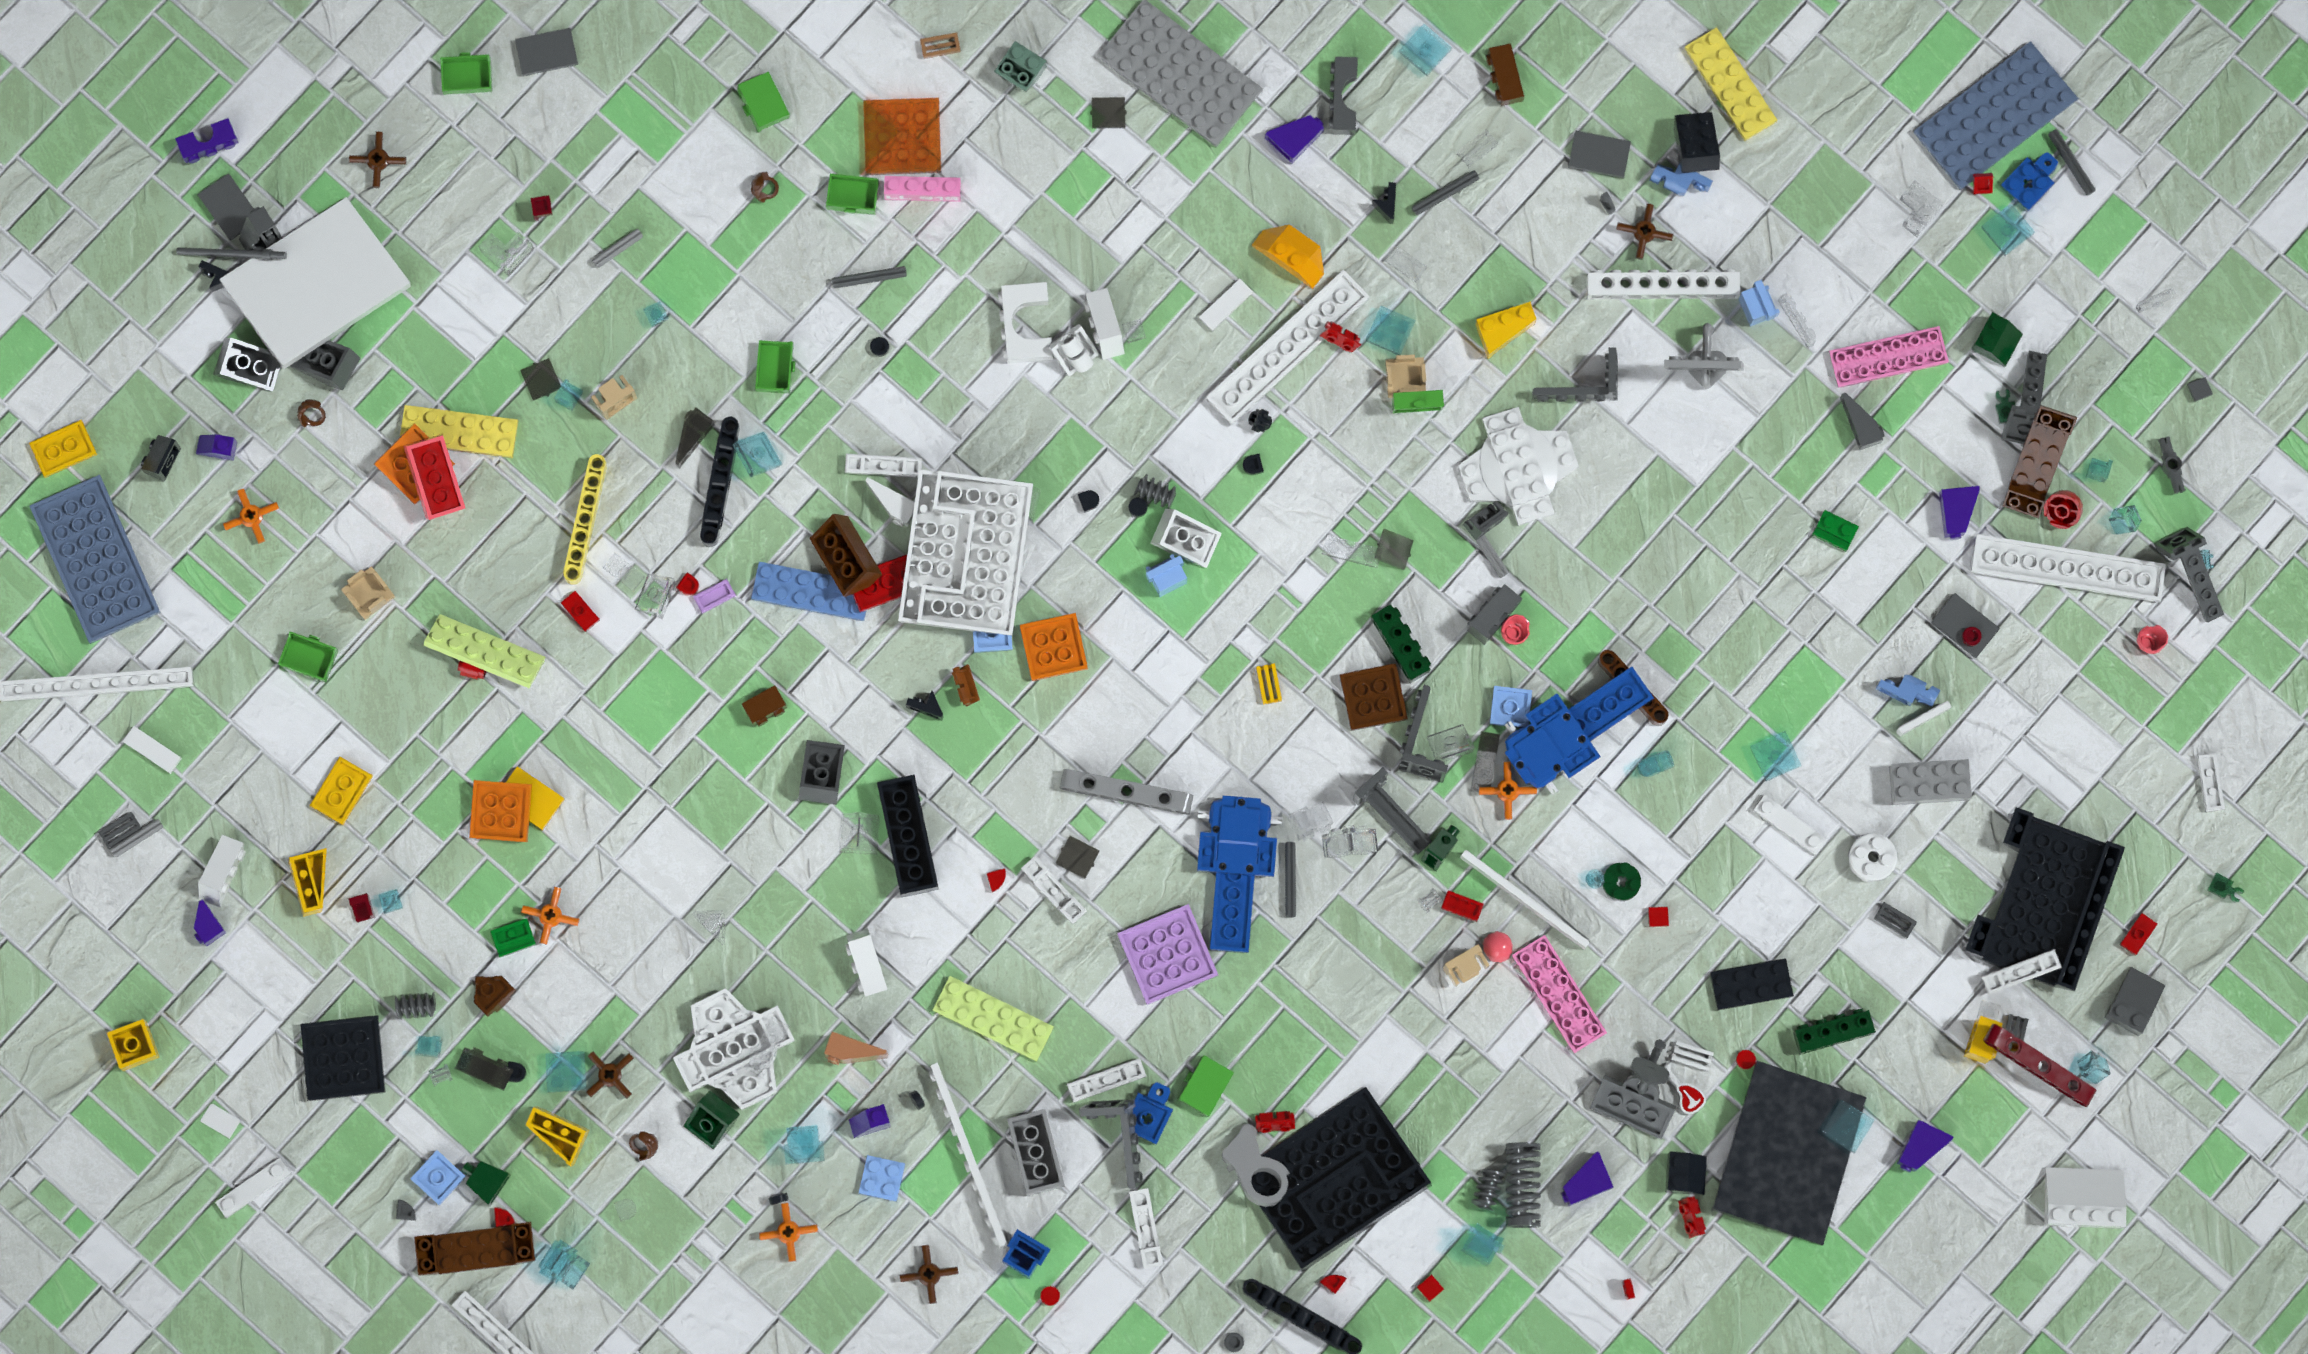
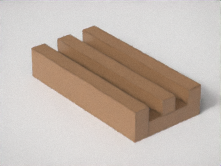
M957 32L920 39L924 59L961 52ZM955 39L953 42L925 47V44ZM956 46L955 48L944 49V50H939V51H933V52H928V53H926V51H930V50H936V49H941V48Z

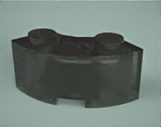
M475 1047L472 1050L464 1048L455 1069L504 1091L513 1073V1069L507 1066L508 1062L499 1058L497 1061L483 1055L484 1052Z

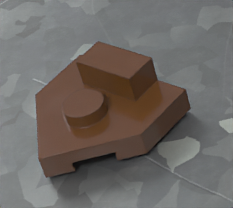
M475 976L474 1003L489 1017L494 1011H500L511 1000L509 997L516 990L503 976Z

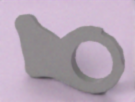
M1245 1124L1229 1146L1222 1151V1160L1228 1164V1172L1236 1171L1241 1187L1251 1202L1264 1207L1273 1206L1282 1200L1287 1191V1175L1289 1171L1280 1162L1260 1155L1256 1141L1257 1130L1252 1124ZM1263 1171L1271 1173L1279 1182L1280 1188L1278 1193L1272 1196L1260 1195L1252 1187V1176Z

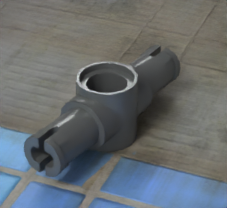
M2170 436L2160 438L2158 442L2163 454L2161 456L2163 460L2162 470L2171 481L2173 493H2183L2186 489L2181 477L2182 461L2173 450ZM2168 462H2174L2176 464V469H2170L2168 467Z

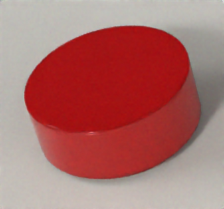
M1742 1050L1736 1056V1064L1743 1070L1751 1069L1756 1062V1057L1750 1050Z
M1053 1286L1045 1287L1041 1291V1301L1047 1306L1056 1305L1060 1300L1058 1289Z

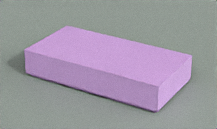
M727 579L693 596L702 614L736 597Z

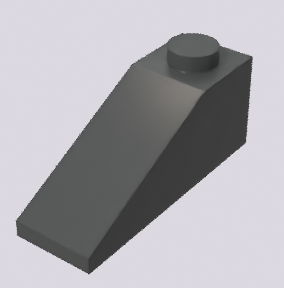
M1843 393L1840 400L1859 451L1880 444L1884 437L1882 427L1878 426L1877 421L1847 393Z

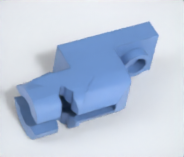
M1658 163L1650 178V181L1657 185L1664 180V189L1681 196L1686 194L1690 184H1693L1694 188L1703 192L1705 190L1708 192L1713 182L1697 172L1682 173L1680 164L1674 172L1672 168Z
M1904 675L1898 687L1895 686L1893 681L1888 679H1881L1876 687V690L1908 706H1911L1914 699H1917V702L1932 707L1940 692V689L1934 686L1926 690L1925 686L1927 683L1912 675Z

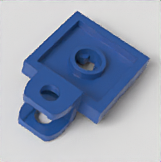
M2049 152L2041 155L2035 163L2027 157L2001 186L2029 211L2055 184L2049 176L2057 168L2058 161ZM2048 161L2051 165L2046 166L2044 162ZM2032 180L2033 187L2024 188L2025 183L2023 181Z
M1158 1082L1152 1085L1147 1097L1140 1093L1137 1094L1135 1107L1133 1108V1114L1136 1115L1135 1133L1156 1145L1173 1112V1109L1165 1106L1170 1095V1089ZM1162 1089L1164 1091L1163 1095L1158 1096L1156 1094L1157 1090ZM1148 1113L1151 1114L1152 1123L1144 1124L1142 1116H1146Z

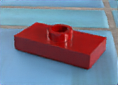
M576 591L561 602L563 607L585 632L600 621L598 616Z
M1448 890L1441 909L1477 922L1484 903Z
M2141 913L2120 943V946L2136 956L2158 923Z

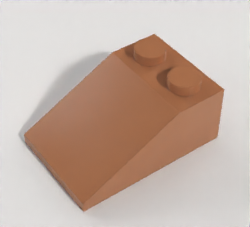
M835 1032L831 1033L824 1052L828 1062L838 1066L839 1063L849 1064L888 1058L887 1050Z

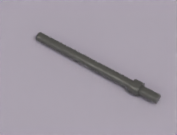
M177 248V255L262 258L268 261L287 258V252L273 251L272 249L257 251Z

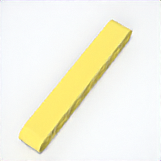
M599 454L592 455L588 461L563 575L571 585L578 584L583 576L607 470L606 461ZM595 461L603 462L600 468H594L593 463ZM597 479L598 484L591 487L589 486V481ZM588 497L594 498V503L591 505H586L584 501ZM585 515L590 517L588 523L580 522L581 517ZM579 534L586 535V539L582 542H578L576 537ZM580 552L582 557L579 560H573L572 555ZM570 571H577V577L573 579L568 578Z

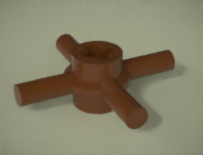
M377 131L375 134V149L371 150L367 156L349 155V163H367L369 168L373 170V188H380L381 171L388 164H407V157H391L382 149L383 132ZM377 157L381 158V160H379V163L375 162V160H377Z
M1646 204L1644 219L1635 226L1617 223L1616 230L1633 233L1636 240L1639 241L1636 259L1643 260L1646 243L1651 242L1654 238L1669 241L1673 239L1672 233L1656 230L1651 222L1653 204ZM1643 229H1647V235L1643 234Z
M594 1051L588 1055L589 1059L600 1070L598 1072L599 1080L586 1093L592 1097L603 1086H615L628 1099L632 1093L620 1081L622 1077L621 1070L634 1057L628 1053L615 1065L612 1063L605 1064ZM609 1071L611 1073L614 1071V1078L605 1079L607 1077L606 1072Z
M923 1245L921 1248L924 1264L920 1266L918 1272L901 1274L900 1282L919 1280L920 1283L927 1286L929 1304L937 1303L935 1284L939 1282L940 1277L959 1274L958 1266L939 1269L937 1265L931 1263L929 1245ZM930 1269L932 1273H935V1275L932 1276V1279L930 1280L927 1278V1276H924V1273H927L926 1270Z

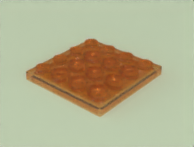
M939 98L863 100L866 175L941 173Z

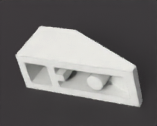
M867 477L866 485L890 518L893 519L892 522L900 527L903 525L908 527L913 518L915 502Z

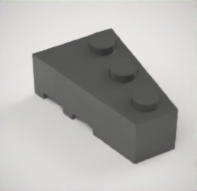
M264 206L261 208L256 207L250 211L239 237V241L245 250L263 251V249H267L282 239Z
M1505 584L1502 588L1498 586L1492 593L1493 598L1489 602L1486 600L1479 610L1481 611L1478 615H1474L1467 623L1469 625L1467 631L1484 645L1522 601V598Z

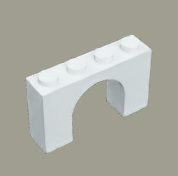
M1047 282L1001 286L1002 291L998 292L999 303H1003V310H999L1000 322L1004 321L1005 328L1001 329L1002 340H1006V347H1002L1003 359L1007 358L1008 364L1053 360V353L1048 347L1052 344L1051 338L1026 339L1018 335L1012 325L1015 314L1022 308L1048 305Z

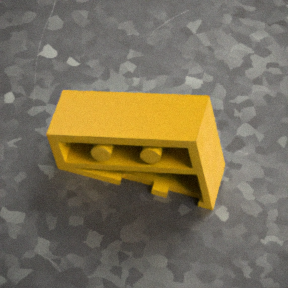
M1527 302L1476 319L1475 326L1487 359L1535 325L1536 316L1531 302Z
M327 848L289 857L288 862L303 917L321 913L323 910Z
M538 1106L533 1107L526 1122V1126L565 1160L570 1167L575 1165L590 1131L589 1129Z

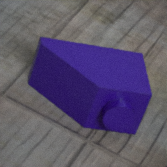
M217 434L200 435L196 454L234 461L238 442L234 437Z
M203 899L200 900L194 929L197 933L194 936L200 944L204 943L206 946H209L225 935L226 931Z

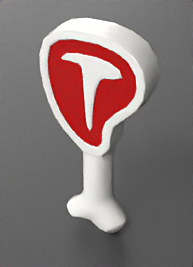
M1666 1063L1664 1067L1669 1071L1668 1080L1675 1087L1679 1095L1680 1110L1686 1115L1697 1113L1706 1103L1705 1094L1692 1084L1680 1082L1671 1071V1063Z

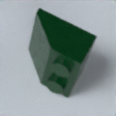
M1992 312L1972 350L2006 367L2023 333L2009 320Z
M709 1091L697 1103L685 1122L684 1127L714 1150L733 1127L740 1114L713 1092Z

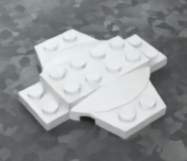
M1519 407L1482 418L1488 436L1483 447L1458 465L1469 501H1500L1505 506L1512 508L1518 526L1554 515L1555 512L1549 498L1554 485L1579 467L1567 431H1537L1535 428L1524 423Z
M726 988L691 1005L695 1037L689 1050L673 1057L689 1092L691 1093L708 1084L722 1089L741 1110L776 1094L777 1088L773 1063L777 1051L795 1041L779 1007L776 1006L761 1014L746 1010Z

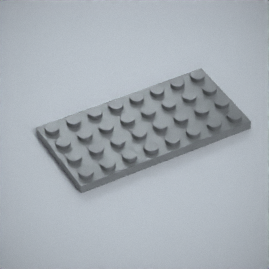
M1142 0L1098 55L1101 61L1216 148L1263 91V88L1147 0Z

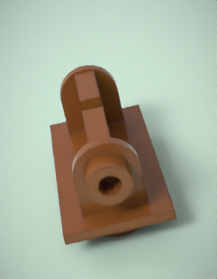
M969 664L961 668H953L952 675L955 684L960 686L957 689L960 702H963V705L967 707L980 701Z

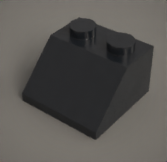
M158 435L156 439L151 441L149 446L151 450L148 456H144L142 459L141 469L144 473L165 482L181 447L176 440Z
M1670 1151L1667 1159L1666 1192L1705 1195L1707 1156Z

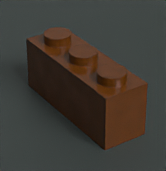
M1511 43L1489 48L1488 54L1485 56L1487 65H1491L1492 68L1490 77L1492 84H1496V100L1500 101L1501 106L1523 102L1524 92Z

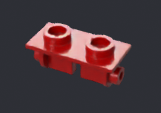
M1327 321L1324 326L1326 330L1320 334L1328 342L1334 343L1351 353L1361 346V343H1359L1360 338L1357 334L1347 329L1342 334L1343 327L1333 321Z
M1272 1112L1255 1115L1257 1132L1269 1133L1271 1131L1287 1132L1294 1130V1112H1276L1277 1118L1274 1119Z
M1695 1196L1678 1201L1679 1211L1683 1216L1685 1231L1689 1239L1706 1234L1703 1217L1696 1218L1695 1214L1701 1213L1698 1199L1696 1200Z

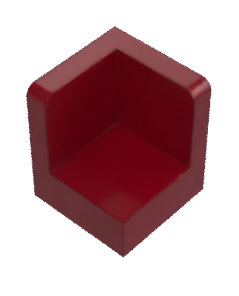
M549 195L531 198L535 221H539L538 217L553 215Z
M367 893L348 898L357 923L375 918L371 900Z

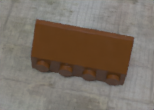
M832 514L809 538L843 597L870 587L882 575L848 516Z

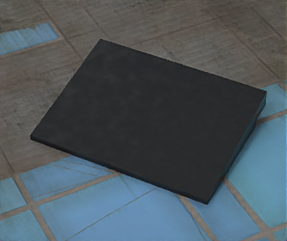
M1756 1061L1712 1210L1823 1246L1867 1097Z
M1364 1087L1262 1155L1283 1164L1289 1171V1174L1287 1175V1191L1282 1200L1273 1206L1259 1207L1302 1272H1304L1432 1186V1183L1371 1093ZM1258 1172L1251 1178L1252 1187L1260 1195L1272 1196L1278 1193L1280 1188L1279 1182L1271 1173Z

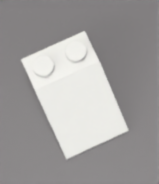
M1165 509L1151 544L1207 568L1222 533L1175 509Z

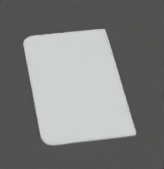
M210 1104L200 1122L230 1139L240 1120L216 1105Z

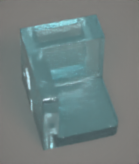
M565 379L554 399L558 404L573 411L583 391Z
M2092 458L2086 477L2104 483L2109 476L2113 460L2105 462Z
M2135 505L2115 508L2109 518L2115 534L2136 532L2142 521Z
M419 1036L415 1054L440 1058L442 1038L439 1036Z
M2090 1051L2077 1061L2081 1076L2095 1084H2098L2111 1074L2107 1060L2093 1051Z

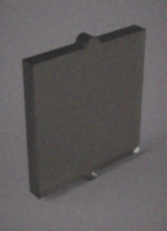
M1092 97V111H1090V115H1092V129L1125 128V115L1127 114L1125 110V97Z
M549 358L539 363L534 362L533 365L520 370L533 401L544 396L549 397L551 393L562 389Z
M1383 529L1380 541L1377 542L1378 548L1374 559L1405 570L1408 558L1411 556L1410 551L1414 540Z
M1069 836L1064 848H1061V853L1055 864L1086 879L1091 867H1094V862L1100 850Z

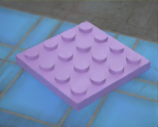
M1189 904L1117 933L1147 1005L1218 976Z

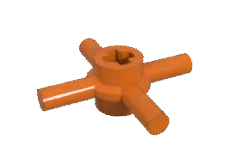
M240 489L237 493L244 508L240 511V517L223 523L224 528L229 530L243 524L246 527L252 528L258 544L263 543L265 539L259 524L263 519V515L279 509L277 502L262 508L251 505L245 489ZM249 513H253L254 516L251 520L248 515Z
M1503 762L1504 780L1497 787H1479V795H1497L1504 802L1505 820H1512V801L1519 794H1537V788L1519 787L1515 781L1511 780V762ZM1506 787H1510V790H1513L1510 795H1506V792H1503Z
M558 887L553 889L550 904L543 906L541 909L524 905L522 907L521 913L539 917L540 922L544 925L540 939L541 944L547 945L551 928L557 926L560 922L575 926L579 925V918L562 915L560 908L557 906L561 893V888ZM551 911H553L555 917H551V919L548 920L546 914H550Z
M782 1203L783 1222L778 1226L777 1230L760 1232L759 1237L760 1240L779 1238L787 1246L789 1262L796 1261L794 1243L801 1234L818 1232V1226L815 1224L799 1227L795 1222L791 1221L789 1203ZM788 1227L794 1230V1233H791V1237L783 1234V1232L787 1231Z

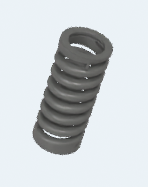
M1506 1143V1154H1510L1506 1157V1161L1512 1164L1506 1167V1172L1512 1174L1506 1177V1182L1511 1184V1186L1506 1188V1193L1513 1195L1506 1198V1203L1512 1205L1506 1209V1213L1510 1215L1506 1216V1227H1541V1220H1536L1541 1218L1539 1213L1521 1212L1523 1210L1540 1209L1541 1204L1520 1201L1539 1199L1541 1197V1194L1538 1192L1520 1191L1540 1188L1541 1184L1539 1182L1522 1181L1521 1179L1539 1178L1541 1173L1518 1170L1541 1166L1539 1161L1521 1160L1522 1158L1539 1157L1541 1153L1535 1150H1541L1540 1143Z

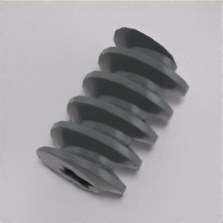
M1147 474L1141 478L1134 495L1140 492V498L1147 495V501L1154 498V504L1161 501V507L1168 504V509H1170L1176 496V487L1174 486L1169 490L1168 483L1162 487L1161 480L1155 484L1154 477L1147 481Z
M435 992L432 993L431 998H429L427 993L424 994V998H421L420 994L417 993L416 999L413 998L412 994H409L408 1000H406L404 994L401 995L400 1000L395 995V1010L398 1018L402 1019L405 1014L406 1018L409 1019L411 1013L414 1018H417L419 1012L422 1017H426L427 1012L430 1017H433L436 1011Z
M1482 1169L1480 1173L1485 1177L1478 1178L1482 1184L1476 1185L1480 1192H1474V1196L1478 1199H1472V1203L1481 1209L1494 1212L1490 1205H1496L1492 1198L1499 1197L1494 1191L1501 1190L1496 1184L1503 1183L1499 1176L1505 1175V1173L1493 1169Z

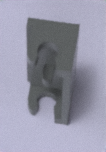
M1495 501L1493 505L1489 504L1465 521L1463 526L1477 540L1500 524L1509 513Z

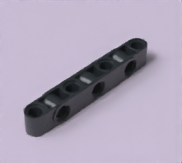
M728 416L722 421L712 465L700 533L702 543L706 547H714L718 543L724 520L740 431L737 419L732 416ZM728 423L736 425L735 429L731 431L725 427ZM721 460L729 462L726 467H720L718 464ZM715 496L722 498L719 504L711 502ZM712 533L715 537L712 541H706L704 539L705 535Z
M1248 1279L1244 1282L1242 1287L1243 1293L1262 1307L1346 1354H1359L1361 1352V1341L1336 1324L1255 1279ZM1254 1283L1257 1287L1256 1292L1248 1293L1246 1285ZM1283 1302L1291 1306V1310L1287 1313L1280 1310V1305ZM1316 1322L1324 1324L1325 1329L1323 1332H1316L1314 1330ZM1356 1342L1359 1349L1356 1352L1349 1351L1348 1343Z

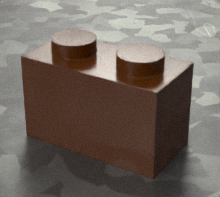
M775 685L742 703V707L753 726L758 725V727L766 724L768 718L782 715L787 708Z

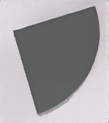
M1607 191L1601 194L1600 202L1607 213L1611 215L1616 211L1613 201Z
M398 1199L396 1219L416 1221V1214L412 1206Z

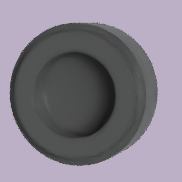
M1234 1332L1226 1336L1224 1344L1228 1351L1235 1353L1243 1348L1244 1339L1239 1333Z

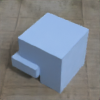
M1762 280L1754 282L1753 288L1741 292L1738 299L1750 327L1763 321L1774 319L1780 313L1779 309L1775 308L1768 292L1769 286H1764Z
M1172 554L1169 559L1151 568L1149 566L1146 567V577L1149 583L1152 582L1159 597L1187 584V576L1182 569L1184 562L1181 556L1175 558Z

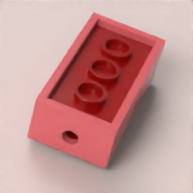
M436 435L404 445L403 447L426 519L431 520L466 509L443 435Z

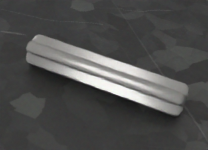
M635 229L593 258V263L597 268H600L642 239V233L640 230Z
M1483 535L1475 540L1498 576L1502 578L1507 575V568L1486 536Z
M159 819L154 820L110 849L115 857L122 855L161 830L163 825Z

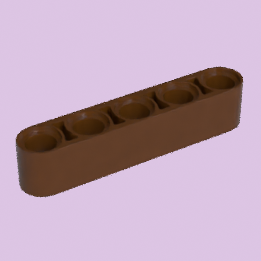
M1605 650L1599 656V666L1611 679L1617 677L1615 671H1626L1629 669L1612 650ZM1610 656L1613 662L1606 664L1602 658ZM1652 694L1654 699L1651 700V705L1642 706L1639 710L1653 725L1662 726L1666 723L1669 714L1667 709ZM1661 712L1664 715V719L1659 721L1654 717V714Z

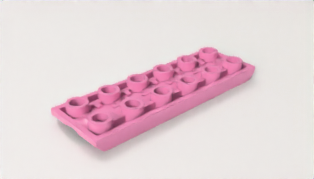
M1940 326L1829 351L1838 388L1949 363Z
M1545 935L1512 955L1573 1053L1578 1052L1607 1034Z

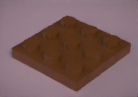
M1396 663L1339 675L1351 731L1408 720Z

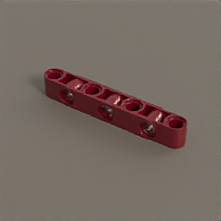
M1992 1024L1983 1039L1984 1043L2081 1106H2089L2097 1091L2094 1087L2004 1028ZM2011 1042V1043H2012V1047H2011V1049L2009 1050V1043ZM2041 1062L2042 1066L2039 1070L2038 1065ZM2071 1081V1087L2069 1089L2068 1084Z

